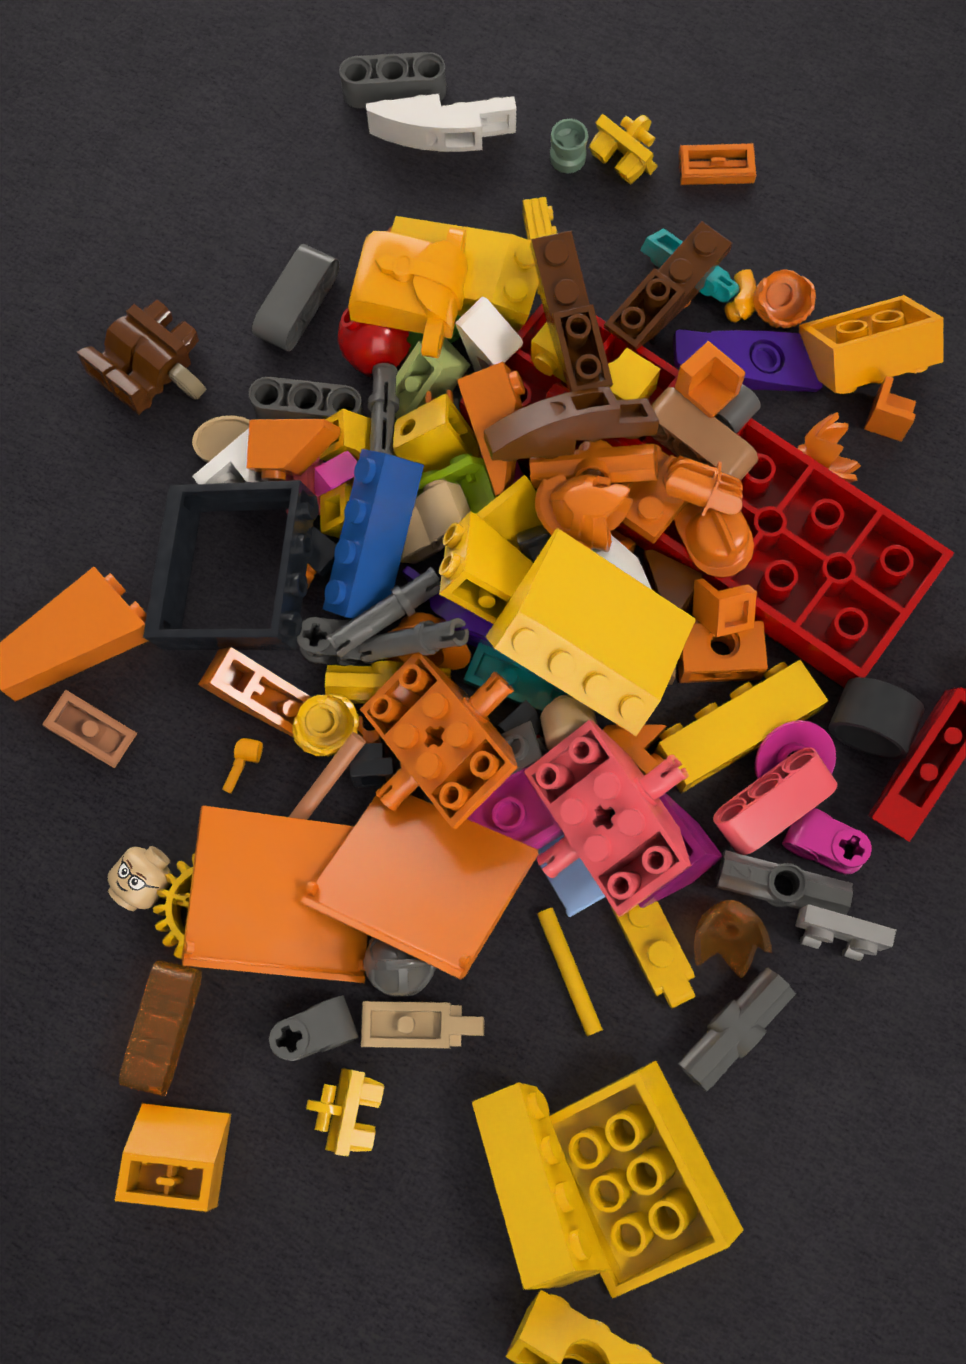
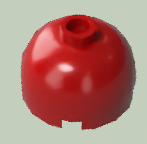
M348 308L341 317L337 337L341 353L355 369L366 377H372L370 375L372 374V369L374 365L379 363H389L397 367L411 347V344L407 342L409 331L351 321Z

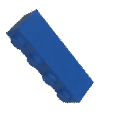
M361 449L359 460L354 469L355 478L350 498L344 510L345 519L340 539L335 547V560L330 580L325 588L324 610L354 619L392 594L390 589L395 585L424 468L423 464L387 453Z

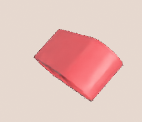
M812 747L803 748L791 754L723 804L714 814L713 821L734 851L738 854L747 855L762 847L827 799L836 790L837 782L816 750Z

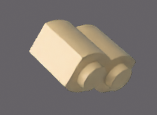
M440 479L424 486V492L415 500L400 562L416 564L435 555L445 547L443 545V537L449 526L454 522L459 523L471 511L460 484Z

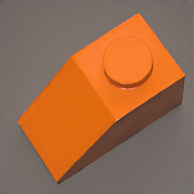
M325 419L249 420L246 468L260 473L261 479L265 481H286V475L301 476L340 436V427Z

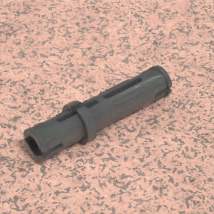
M379 363L374 365L372 369L373 389L372 395L368 398V409L371 412L370 450L393 455L395 413L399 410V398L396 396L397 368L389 363Z
M431 567L428 568L427 571L400 588L398 585L390 589L392 594L333 633L326 635L339 657H344L346 653L404 615L410 617L415 614L414 609L440 592L441 582H439V577Z
M460 618L440 623L428 620L420 622L414 628L374 635L357 646L358 653L372 652L360 656L361 660L367 663L414 653H421L427 656L435 654L441 648L465 645L469 638L468 628L454 631V628L466 625L465 621Z

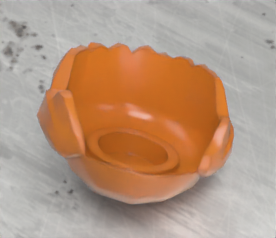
M783 269L773 272L767 278H763L754 291L753 303L755 311L762 321L768 322L772 327L790 328L806 321L807 317L811 315L815 307L816 293L813 283L806 277L800 276L792 270Z

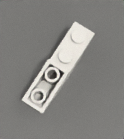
M439 94L417 95L411 98L366 103L370 134L406 147L442 152L482 150V137L516 133V104L514 96L505 98L495 97L489 100L468 103L458 102L446 106H441Z

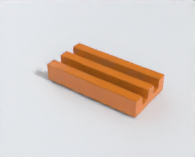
M754 144L680 145L679 168L681 172V185L754 183L755 181ZM730 158H746V160H726V159H730ZM691 159H711V161H689V160H691Z

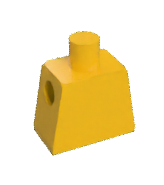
M443 394L405 414L394 423L393 456L423 464L422 473L430 470H441L450 465L449 461L452 458L462 454H472L474 457H481V450L475 433L447 394Z

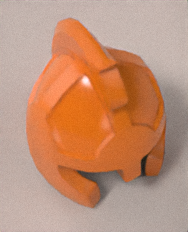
M590 474L579 475L567 480L564 475H557L549 480L542 479L535 497V509L542 525L551 535L558 528L590 550L598 549L609 552L612 543L611 531L617 528L624 520L633 499L627 496L630 493V488L617 483L610 486L611 478Z

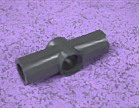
M727 850L723 852V858L719 864L716 878V888L765 900L775 907L788 906L801 909L809 904L847 915L853 896V883L804 871L792 863L777 864ZM777 875H783L790 879L793 885L791 896H784L776 890L774 879Z
M769 967L765 968L746 987V990L737 1000L732 999L712 1019L707 1026L709 1030L679 1061V1067L692 1081L707 1092L726 1073L727 1069L737 1058L742 1059L757 1045L767 1032L765 1027L796 993L779 974L772 971Z

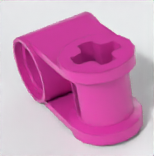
M813 808L791 824L782 842V845L790 852L802 858L815 861L844 875L857 872L869 859L872 851L871 842L863 832L833 819L816 808ZM846 844L854 847L852 851L854 856L851 860L843 857L845 851L843 848Z

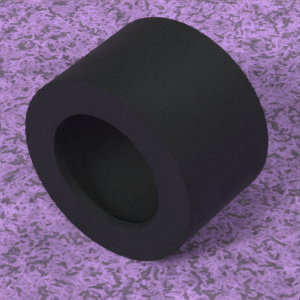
M856 677L847 681L828 728L830 733L839 741L862 753L882 759L901 760L907 756L925 709L915 696L895 685L872 678Z

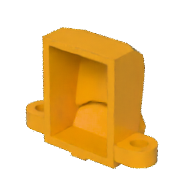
M450 227L446 240L435 243L386 231H373L364 241L348 305L351 321L422 333V356L439 358L444 337L452 339L458 311L461 312L464 301L463 288L468 271L467 260L464 255L467 231Z

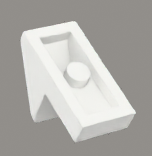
M483 296L455 322L475 372L485 369L490 365L500 362L505 363L523 345L521 337L491 302Z
M249 428L192 476L198 484L242 483L244 480L246 482H268L261 479L260 473L246 468Z

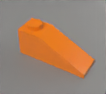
M504 362L457 379L497 497L514 483L516 460L511 462L502 460L492 461L484 440V430L500 419L523 408L520 395L525 394L524 385L518 371L511 372Z
M232 647L218 650L198 684L232 706L292 737L293 720L297 716L301 705L311 698V696Z

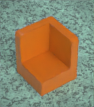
M707 341L680 366L675 389L705 415L713 418L739 394L745 377V371L711 342Z
M886 376L875 395L864 430L902 441L914 422L916 415L913 413L916 401L889 393L894 378Z
M697 579L694 581L693 616L716 637L754 629L757 591L748 584L718 591L705 579Z

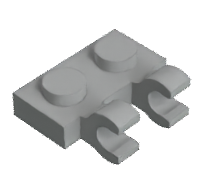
M809 904L799 909L795 925L796 927L806 929L804 935L800 938V944L818 949L822 942L832 943L833 938L848 941L846 948L842 950V956L858 961L863 959L864 954L877 955V950L883 951L893 947L896 929Z

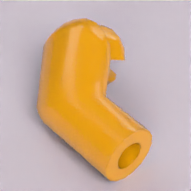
M748 269L742 270L734 276L735 282L739 285V293L733 302H729L725 306L726 316L733 323L738 322L742 318L744 320L748 319L755 311L753 295L756 289V282L752 271Z

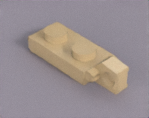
M363 1002L361 1047L450 1049V1046H461V1036H484V1018L462 1016V1006L439 1002Z

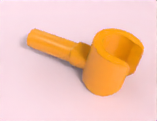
M243 738L236 743L233 767L222 790L232 793L246 761L254 763L260 761L263 750V743L261 741Z

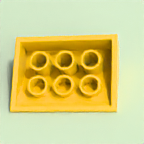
M556 528L487 633L486 638L494 649L637 736L661 701L696 619L565 532Z
M657 1061L549 1115L610 1270L600 1274L612 1299L728 1248L742 1233L743 1228Z

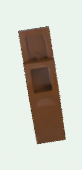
M701 221L658 270L654 268L606 321L604 328L636 351L659 333L704 287L706 278L730 252L732 242Z
M572 231L531 239L530 247L540 283L538 290L553 345L569 391L612 387L613 382L594 306L589 303Z
M610 386L588 388L563 393L523 407L485 429L484 440L492 461L502 460L511 462L517 459L536 457L553 459L558 456L574 455L576 440L595 442L605 438L624 437L637 439L641 436L657 435L659 419L647 398L616 400Z

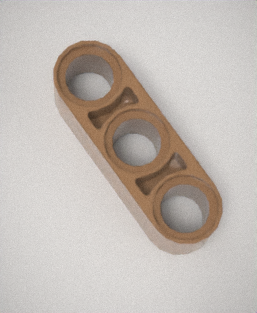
M668 387L651 405L659 419L657 435L651 436L677 457L683 456L711 467H716L720 461L722 462L721 472L736 477L740 481L758 462L756 451L747 441L715 417L709 418L675 388Z

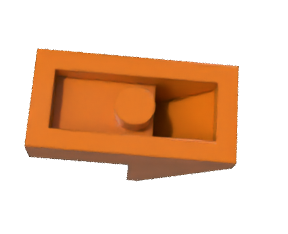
M606 725L602 729L633 759L644 776L664 761L660 755L656 753L650 755L647 750L660 738L659 736L665 731L666 725H644L637 736L619 725Z

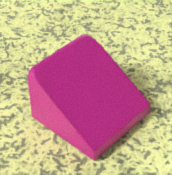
M349 451L343 452L315 467L314 493L317 496L355 477L354 469L358 461Z

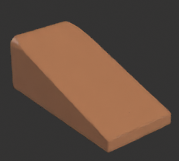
M67 690L64 691L42 724L46 729L114 769L137 735L135 731Z

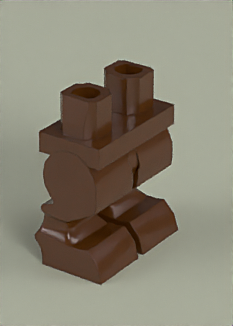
M157 299L143 310L133 304L126 311V316L112 323L107 328L104 343L105 351L102 354L92 346L84 347L77 351L86 373L108 391L113 392L118 399L138 415L145 409L150 408L154 396L161 394L164 384L172 381L168 376V372L177 362L185 368L191 365L188 353L199 341L196 330L185 321H181L171 332L168 331L165 327L173 320L172 314Z

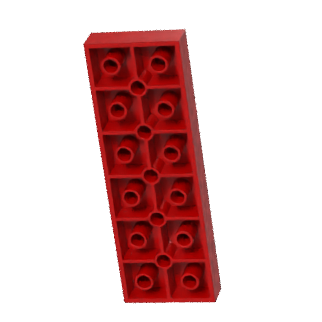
M542 304L517 332L523 341V345L505 362L511 372L517 370L525 389V394L520 395L523 407L546 399L547 392L555 383H561L568 388L567 384L556 376H548L539 371L531 361L532 339L547 322ZM596 316L608 363L617 360L623 351L628 348L660 368L657 387L648 398L651 405L668 387L675 388L678 369L643 346L634 351L604 328L606 322ZM462 398L460 400V414L474 432ZM751 418L737 432V435L747 441L758 455V462L741 480L743 485V505L740 511L747 521L754 542L752 558L743 570L733 576L720 578L707 575L698 569L689 556L676 529L674 520L654 544L623 522L615 530L625 537L634 540L645 551L653 549L703 573V579L718 591L747 584L757 591L755 621H763L764 633L845 688L849 679L856 677L865 678L954 552ZM651 435L637 438L644 444H657L661 447V451L668 456L673 455L677 457ZM576 440L575 450H578L585 440ZM530 458L517 459L518 463L530 470Z

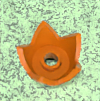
M838 412L819 421L806 434L805 444L799 445L798 449L851 483L858 481L856 475L851 473L856 471L861 465L855 460L839 456L844 447L837 444V442L847 432L849 424L834 423L839 419Z

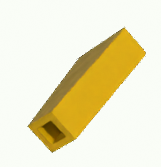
M470 511L459 523L454 522L451 524L443 537L445 551L444 559L439 568V574L442 575L439 594L494 624L533 565V562L482 518Z

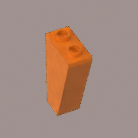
M92 567L0 642V690L12 700L17 701L147 642L148 640L143 638L147 613L136 601L129 606L123 600L121 595L126 590L111 573L103 577L95 567Z

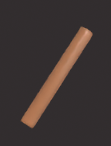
M355 732L350 734L289 815L290 818L308 820L366 743L360 735Z

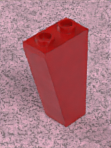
M960 687L944 691L911 744L907 756L902 759L868 814L869 817L909 842L966 758V688Z

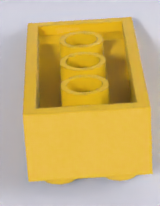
M400 216L395 217L391 233L432 243L446 240L450 227L466 230L467 237L464 255L467 260L468 271L463 288L464 301L461 312L458 311L457 315L463 316L483 296L491 302L516 333L522 328L528 319L539 284L530 240L508 233Z

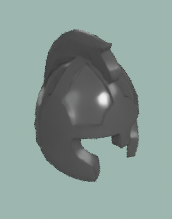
M373 937L369 940V946L363 959V968L372 985L381 992L391 996H412L417 994L430 982L436 970V967Z

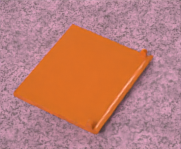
M376 795L317 882L310 881L306 887L308 895L303 897L301 903L458 979H462L469 971L538 856V849L468 819L457 829H454L435 805L415 796L409 795L399 805L398 809L393 811L384 805L380 800L381 798Z
M201 806L182 952V965L365 983L363 959L365 958L368 935L301 903L303 897L308 895L306 891L308 883L310 881L317 882L354 826Z

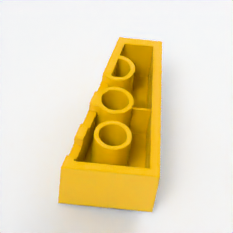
M518 1082L473 1101L472 1105L524 1290L564 1287L610 1270L549 1118V1107L543 1093L538 1090L537 1086Z

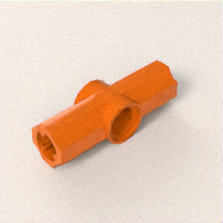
M601 439L595 442L585 441L579 446L578 450H575L574 455L558 456L553 459L536 457L530 458L529 462L531 483L536 489H538L543 478L549 480L557 475H564L567 480L579 475H598L611 478V484L658 480L659 475L657 446L654 444L612 447Z

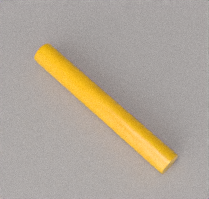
M553 907L537 913L586 1036L602 1031V1026Z

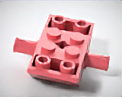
M588 720L527 768L524 773L564 832V837L537 856L539 866L545 862L548 864L542 868L543 872L550 878H555L558 873L580 858L618 917H620L689 868L691 863L680 828L659 799V797L679 782L689 777L685 768L681 770L678 768L682 765L678 758L672 754L669 755L666 760L644 776L633 759L594 721ZM614 810L616 814L612 816L610 821V813Z

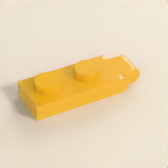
M658 901L645 908H640L639 905H636L620 917H618L611 906L654 995L658 996L663 993L671 1008L695 998L694 991L689 983V980L695 978L694 972Z

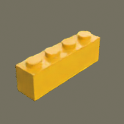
M801 660L790 666H787L785 662L779 663L764 674L766 680L754 687L751 682L745 683L729 695L732 699L720 707L714 702L694 715L697 720L684 728L681 723H678L659 736L662 741L658 743L655 753L664 760L669 755H674L682 763L678 768L680 770L685 768L688 772L689 777L676 785L681 794L759 748L767 735L777 727L791 721H805L820 712L828 702V699Z

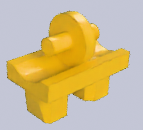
M602 114L595 122L599 132L589 145L591 153L605 164L616 150L624 154L623 158L614 168L616 173L629 184H632L644 171L651 175L657 168V164L652 161L654 155L640 143L642 142L647 147H650L655 140V137L648 133L651 120L645 115L639 116L635 121L625 116L620 123L627 130L625 132Z
M342 1068L338 1089L337 1086L324 1084L321 1101H307L306 1109L318 1112L315 1130L328 1132L332 1114L325 1150L343 1156H349L350 1151L372 1150L375 1126L357 1123L356 1116L359 1105L379 1108L382 1101L384 1084L364 1077L365 1072Z

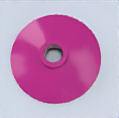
M791 721L777 727L767 735L758 749L755 760L757 779L786 759L791 752L807 747H812L816 750L832 774L836 762V750L832 738L823 728L809 721Z

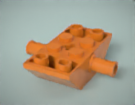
M414 653L360 709L400 760L401 768L376 791V795L381 798V802L389 809L396 811L399 805L420 786L449 825L457 829L518 768L512 747L491 724L488 715L509 694L513 693L514 689L512 686L508 685L509 683L494 671L491 677L469 697L464 690L425 655Z

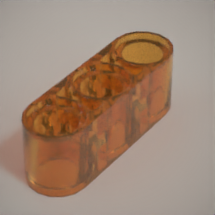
M161 959L154 963L119 1076V1084L121 1086L162 1097L166 1095L174 1077L202 978V971L200 969Z

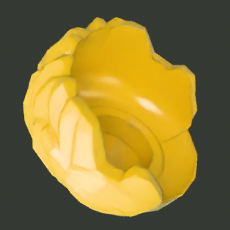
M343 695L313 696L301 705L297 716L293 720L292 732L294 741L304 752L315 756L329 757L330 755H335L352 732L358 734L359 716L354 704Z

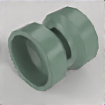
M563 119L552 128L550 162L559 172L575 173L585 164L588 131L583 123L575 119Z

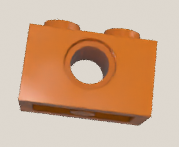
M696 619L678 659L679 683L761 680L768 669L763 621H754V629L716 637ZM722 642L726 644L730 654L719 655L715 653L711 648V643Z

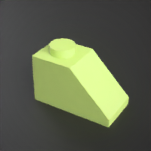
M446 338L443 341L439 358L422 356V341H418L396 376V396L399 398V410L395 413L396 419L426 404L425 394L428 391L431 392L433 398L446 394L447 390L453 391L458 384L457 379L462 378L470 367V364Z

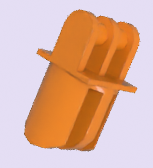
M683 456L675 457L670 461L665 486L667 494L700 506L702 508V516H705L708 508L730 515L737 514L743 505L742 482L736 477L722 473V462L719 461L716 467H711Z

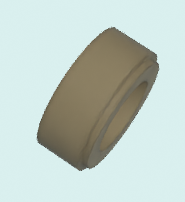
M178 362L168 372L170 379L194 400H198L207 390L188 369Z

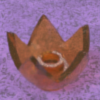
M725 900L709 908L694 928L696 931L694 955L697 966L715 954L720 953L731 969L740 978H743L753 961L757 947H760L764 952L772 953L770 938L762 920L748 906L735 900Z

